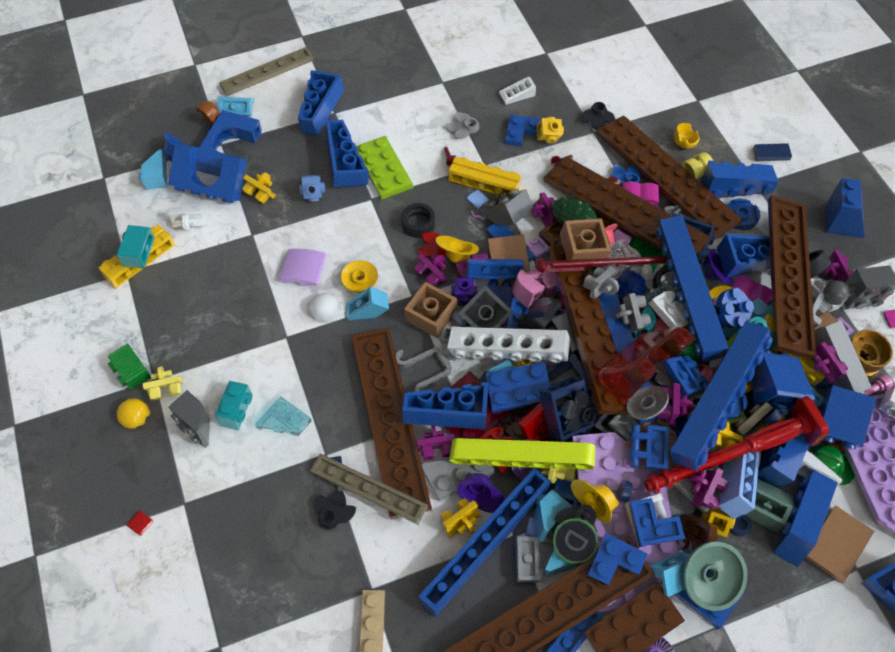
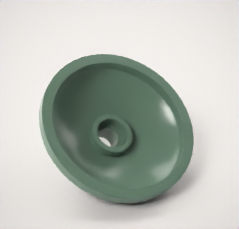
M710 541L698 546L690 554L684 567L683 581L687 594L698 606L710 611H720L734 605L742 596L747 584V567L739 551L733 546L720 541Z

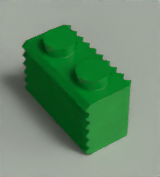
M128 343L107 355L110 360L107 364L113 373L118 371L120 375L117 379L123 387L127 385L130 390H133L151 379L150 374Z

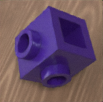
M455 278V285H451V296L457 298V306H466L478 293V286H474V278Z

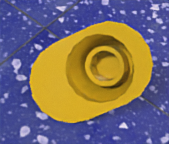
M438 236L436 238L437 245L446 250L447 257L454 263L470 259V255L479 251L477 245L454 237Z
M581 479L572 481L571 490L575 498L582 505L592 507L596 512L597 520L602 523L611 521L612 511L619 505V501L613 492L605 485H590Z

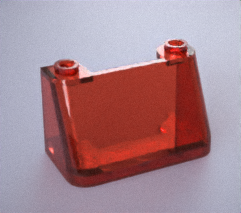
M682 327L641 334L603 365L598 373L599 379L624 405L655 374L654 365L657 362L663 363L666 359L679 357L696 338Z

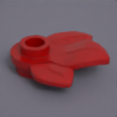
M435 232L422 234L426 244L418 250V253H422L425 257H431L433 254L436 257L439 255L446 257V250L436 243V238L440 235Z

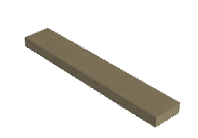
M304 47L223 80L219 84L225 95L230 96L312 62L314 58L308 48Z
M321 453L310 470L312 474L416 525H419L428 507L426 503Z

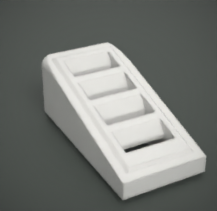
M527 77L499 91V95L505 105L535 96L536 86L532 79Z
M806 451L797 474L802 477H809L812 471L815 470L838 482L837 486L842 482L838 475L812 453Z

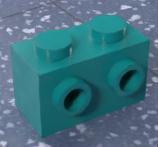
M127 226L126 232L122 235L121 245L116 251V256L122 266L145 268L155 239L150 227Z
M229 380L215 414V418L220 426L235 430L240 429L253 397L247 384Z

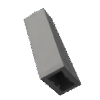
M842 320L814 329L816 347L823 342H826L827 345H832L836 350L835 356L838 361L845 362L848 367L847 373L834 381V384L837 387L865 394V390L872 388Z

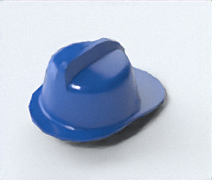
M163 133L165 139L163 152L172 162L175 143H185L172 134Z

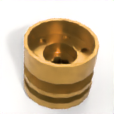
M861 330L850 339L868 379L872 378L891 361L893 356L892 346L881 333L874 330Z

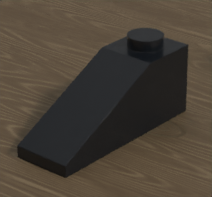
M556 302L530 308L526 314L522 312L516 320L518 323L516 329L545 330L561 304Z

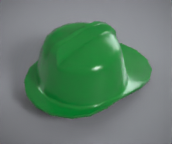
M818 445L808 450L842 479L839 485H846L854 479L855 474L847 457L841 454L837 448L829 445Z

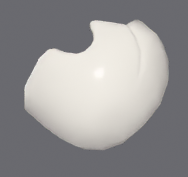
M328 293L318 294L311 300L309 305L315 320L323 323L333 321L338 317L340 311L336 298Z

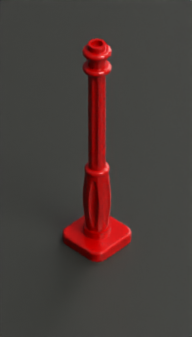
M804 396L798 399L791 408L792 418L768 425L751 435L745 436L743 441L708 454L706 463L701 465L697 472L681 465L669 471L661 469L657 476L648 474L647 479L644 480L645 488L649 493L653 492L657 495L662 487L671 489L673 483L700 473V471H705L749 452L755 454L758 451L778 446L800 434L804 436L808 444L813 446L820 443L828 435V425L809 396Z

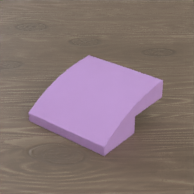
M289 249L279 280L282 283L298 282L301 286L318 285L327 256L326 253L309 249Z

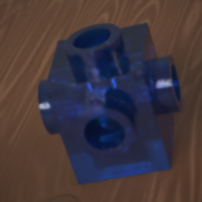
M627 269L616 279L619 285L618 294L621 298L627 297L631 293H635L636 296H644V293L649 289L645 284L646 280L636 271Z

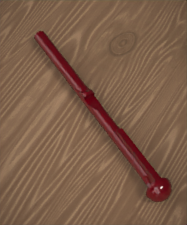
M667 256L544 261V258H539L535 262V268L538 272L544 273L585 271L584 267H601L616 264V267L623 265L667 264Z

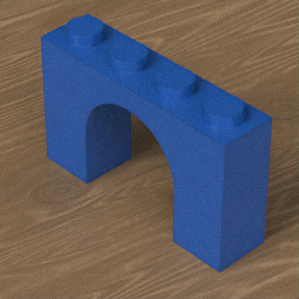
M222 110L212 128L209 129L207 136L200 144L196 171L219 177L223 156L228 154L217 151V147L228 139H241L256 143L262 132L260 121Z
M175 143L168 185L174 186V189L178 191L190 190V193L194 195H201L203 193L207 194V198H223L222 201L227 203L240 201L247 159L224 155L218 180L208 186L200 181L196 173L199 147Z

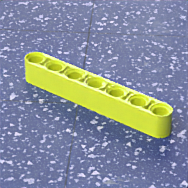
M455 438L451 443L449 461L460 465L592 470L595 466L596 446L590 443Z

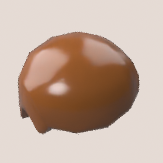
M203 101L196 106V110L198 112L201 111L204 119L214 125L220 115L219 108L210 101Z

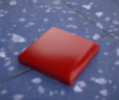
M139 510L128 522L127 527L141 536L154 521Z

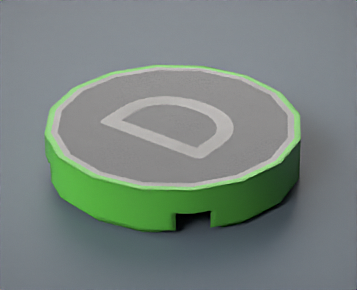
M570 518L562 521L556 528L553 537L554 547L557 554L565 561L583 563L590 560L596 553L598 535L594 526L587 520Z

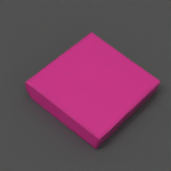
M895 310L884 311L883 313L890 329L895 328Z

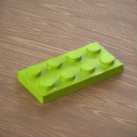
M386 136L357 145V151L362 156L365 167L369 170V178L381 200L413 188L411 179Z

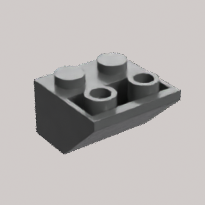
M514 189L508 194L505 192L498 194L496 199L485 204L486 207L480 210V212L494 223L504 227L518 222L532 211L534 206L526 189L520 191Z
M186 390L168 406L172 412L170 417L176 422V426L183 433L187 432L190 435V439L196 445L201 443L206 448L209 445L210 418L201 401Z

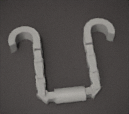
M434 347L406 361L400 360L403 357V349L396 353L398 367L408 368L434 353L437 354L436 356L442 366L446 368L445 371L417 384L415 391H420L451 374V364L445 354L440 351V348Z

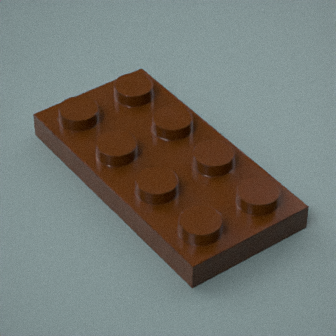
M656 581L587 629L583 634L595 652H642L682 624L685 619L671 599L664 595L663 588Z

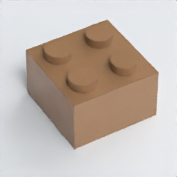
M602 219L564 222L560 238L566 260L608 258L611 248Z
M424 282L404 309L405 321L438 338L440 332L452 319L451 314L457 310V298Z

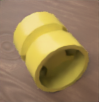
M701 152L693 158L682 162L681 166L698 180L704 174L708 160L713 161L708 153Z

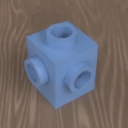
M321 175L302 176V184H299L300 194L304 195V199H308V201H319V198H322L323 193H325V183L321 182Z

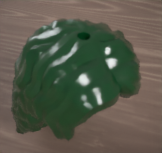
M561 197L551 203L553 214L562 225H564L565 221L598 219L590 205L578 199H570L569 197L565 199Z

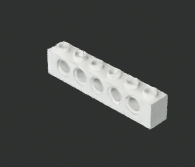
M451 327L447 348L454 357L459 359L473 357L475 359L492 358L494 360H502L503 358L513 361L525 359L533 362L548 360L560 363L561 361H568L571 339L567 330ZM551 345L549 348L543 349L545 346Z

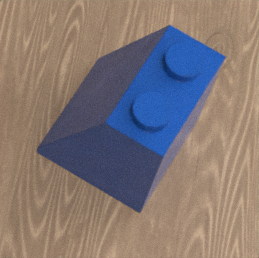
M841 178L826 204L827 233L864 238V208L860 180Z
M764 351L763 360L760 365L755 367V373L752 378L753 405L759 404L762 406L768 402L773 408L778 407L779 409L791 410L798 399L804 396H809L812 401L815 400L814 393L799 358L790 357L789 354L785 353L777 355L772 354L771 351Z
M834 385L827 389L820 414L828 425L829 433L823 441L834 443L835 440L843 443V447L855 450L856 447H863L876 398Z

